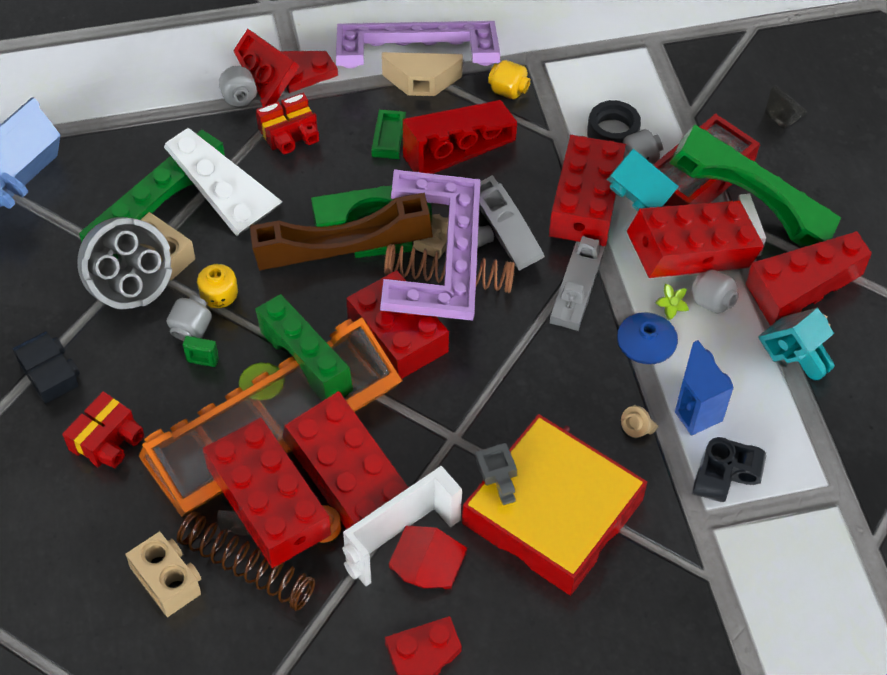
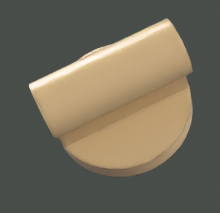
M633 405L628 407L621 416L623 430L634 438L642 437L646 434L651 435L658 428V425L650 418L648 412L640 406Z

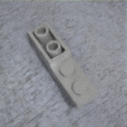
M493 175L480 181L479 209L493 228L495 236L511 260L514 261L517 269L520 271L544 258V253L502 184L498 183Z

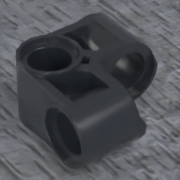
M723 437L713 438L709 441L701 459L692 494L718 502H725L731 481L746 485L761 484L766 452L757 446L745 445Z

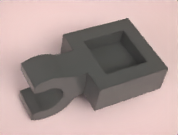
M507 443L475 452V459L485 485L496 483L503 505L516 502L513 494L515 493V488L510 478L517 476V468Z

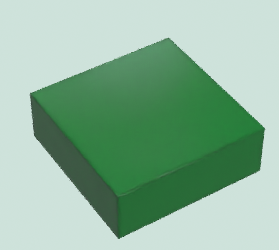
M191 336L185 337L183 348L187 362L210 367L217 366L219 355L216 341Z

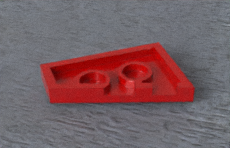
M249 29L246 30L233 50L241 66L251 72L263 107L278 101L300 67L295 61Z

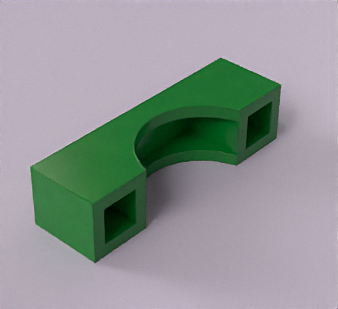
M392 185L311 197L315 227L341 225L375 213L394 200L391 199ZM427 203L431 221L432 205L431 203Z
M282 294L255 308L261 333L276 350L284 347L291 353L304 372L310 388L322 401L338 391L343 397L353 391L350 367Z

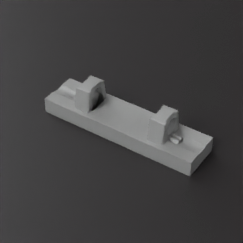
M582 236L580 242L576 241L550 316V324L579 331L606 246L599 245V240Z

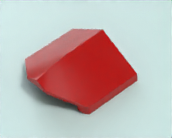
M405 526L389 562V567L404 582L415 586L451 589L466 555L467 547L438 528Z

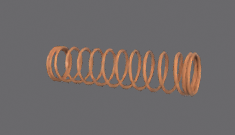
M389 244L387 247L384 263L385 275H389L393 271L395 261L394 244ZM403 245L401 246L394 271L398 270L400 264V273L405 278L410 268H412V276L416 280L423 268L424 279L429 281L435 268L436 281L438 283L442 281L445 275V264L439 279L438 250L435 252L432 268L427 278V250L424 249L420 268L415 277V247L412 248L406 273L403 274L404 247ZM483 257L476 279V286L482 272L483 288L485 290L488 289L494 273V287L496 291H499L506 273L504 292L510 293L514 276V261H506L499 286L497 287V260L495 259L486 285V259Z

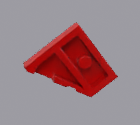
M281 51L300 65L286 87L289 93L338 76V68L327 51Z

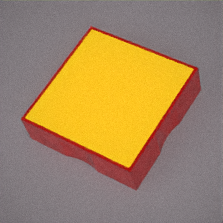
M538 414L509 449L517 468V476L510 478L515 488V493L513 494L516 502L503 505L496 483L485 485L483 480L463 504L462 524L499 549L517 556L532 571L571 596L597 562L604 546L620 532L643 501L647 481Z

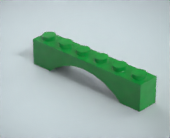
M695 124L681 139L669 162L693 179L710 178L723 180L751 192L775 213L784 226L790 240L802 248L832 239L841 220V217L833 213L829 208L822 206L804 192L797 190L779 176L767 171L758 165L757 162L745 157L730 145L723 143L708 131L701 129Z
M200 130L197 133L198 136L225 156L223 142L204 130ZM172 156L168 157L79 233L81 242L97 224L115 217H131L141 220L149 212L153 213L173 194L194 183ZM113 254L112 256L118 260V255Z

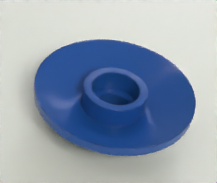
M637 313L629 316L621 323L617 333V341L621 351L631 360L642 364H657L666 361L674 354L678 344V335L674 326L664 317L653 313Z

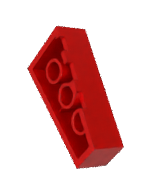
M501 100L403 119V158L413 172L434 174L516 141L517 120Z
M858 231L753 262L746 280V286L771 326L781 317L801 312L803 308L811 303L816 304L821 301L829 292L837 291L862 276L872 252Z

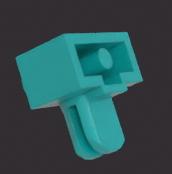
M632 149L607 178L611 183L610 189L618 196L623 197L625 195L634 202L632 207L637 212L640 208L662 207L679 187L635 149Z
M819 308L781 317L758 336L774 362L785 360L786 363L798 361L810 379L817 381L822 379L835 366L822 345L834 332Z

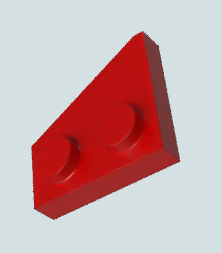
M450 616L385 637V644L396 675H438L445 664L451 663L462 652V646Z

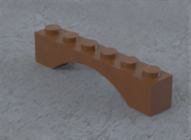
M425 192L395 198L375 213L341 225L311 227L278 220L250 226L252 248L259 271L385 247L389 244L395 245L433 237Z

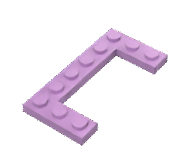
M495 21L337 24L336 66L355 68L358 65H364V43H369L372 46H381L385 43H396L397 45L405 46L415 42H422L425 45L449 42L450 44L457 45L470 41L473 63L483 66L500 63V48Z
M394 170L391 199L425 192L427 203L449 205L444 286L383 279L380 310L473 321L475 312L480 179Z

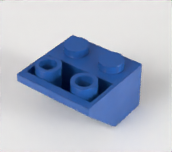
M699 340L692 344L675 408L676 415L691 436L724 420L734 388L730 377L720 370L715 363L712 353L707 349L705 350Z

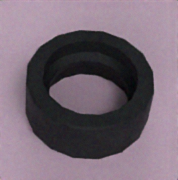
M618 100L601 102L593 107L589 114L587 136L588 138L623 143L626 136L640 131L641 117L637 110L628 103ZM606 120H617L626 124L630 129L622 133H611L603 130L598 124Z

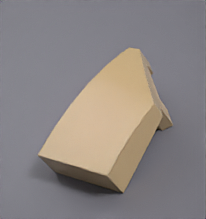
M434 214L431 219L433 237L416 240L413 247L420 252H424V249H426L427 254L433 257L438 250L439 259L447 246L448 217L444 218L440 214Z

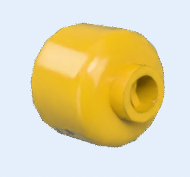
M502 60L499 64H494L488 77V83L491 84L492 91L509 99H516L521 93L525 94L531 80L527 77L528 73L525 66L508 60Z
M213 264L205 267L198 274L197 285L200 298L207 302V306L211 308H224L235 301L238 294V286L235 273L230 267L224 264Z

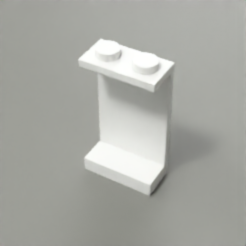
M440 466L343 532L345 546L342 549L346 556L344 566L353 579L359 578L365 586L371 584L370 553L401 533L405 526H411L432 510H435L450 528L461 521L462 488Z

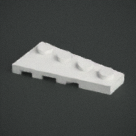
M185 129L165 143L164 148L236 236L242 234L251 225L260 221L282 204L283 201L191 129Z

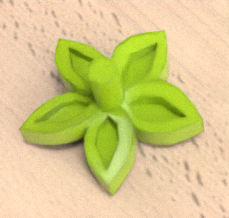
M669 284L664 285L666 297L658 298L655 304L665 307L664 312L668 320H671L677 311H689L688 305L681 300L685 296L687 288H681L674 292Z

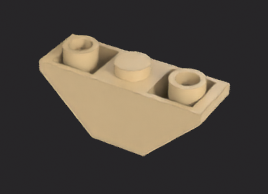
M382 52V75L407 95L436 96L462 78L463 54Z

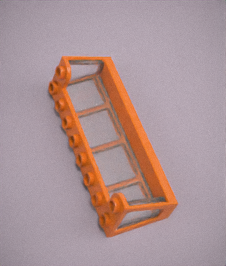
M351 318L344 321L335 328L336 331L329 335L331 340L326 342L350 367L353 391L344 396L354 412L394 389L402 382V379L363 318L355 322ZM293 356L278 365L280 370L269 375L266 371L251 381L253 386L243 391L239 387L225 396L227 401L217 407L214 403H211L197 412L200 417L188 422L187 419H184L170 428L171 431L164 433L162 429H159L144 439L146 442L142 444L143 447L139 458L181 517L223 493L207 469L203 447L262 417L286 454L291 451L282 438L284 426L322 402L319 396L310 388L304 372Z

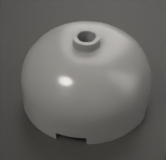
M131 217L111 218L97 224L83 239L77 257L78 273L86 290L94 298L106 305L117 309L145 306L160 296L170 280L172 268H170V246L163 234L145 221ZM140 244L149 245L155 248V250L140 246ZM117 254L118 260L112 255Z

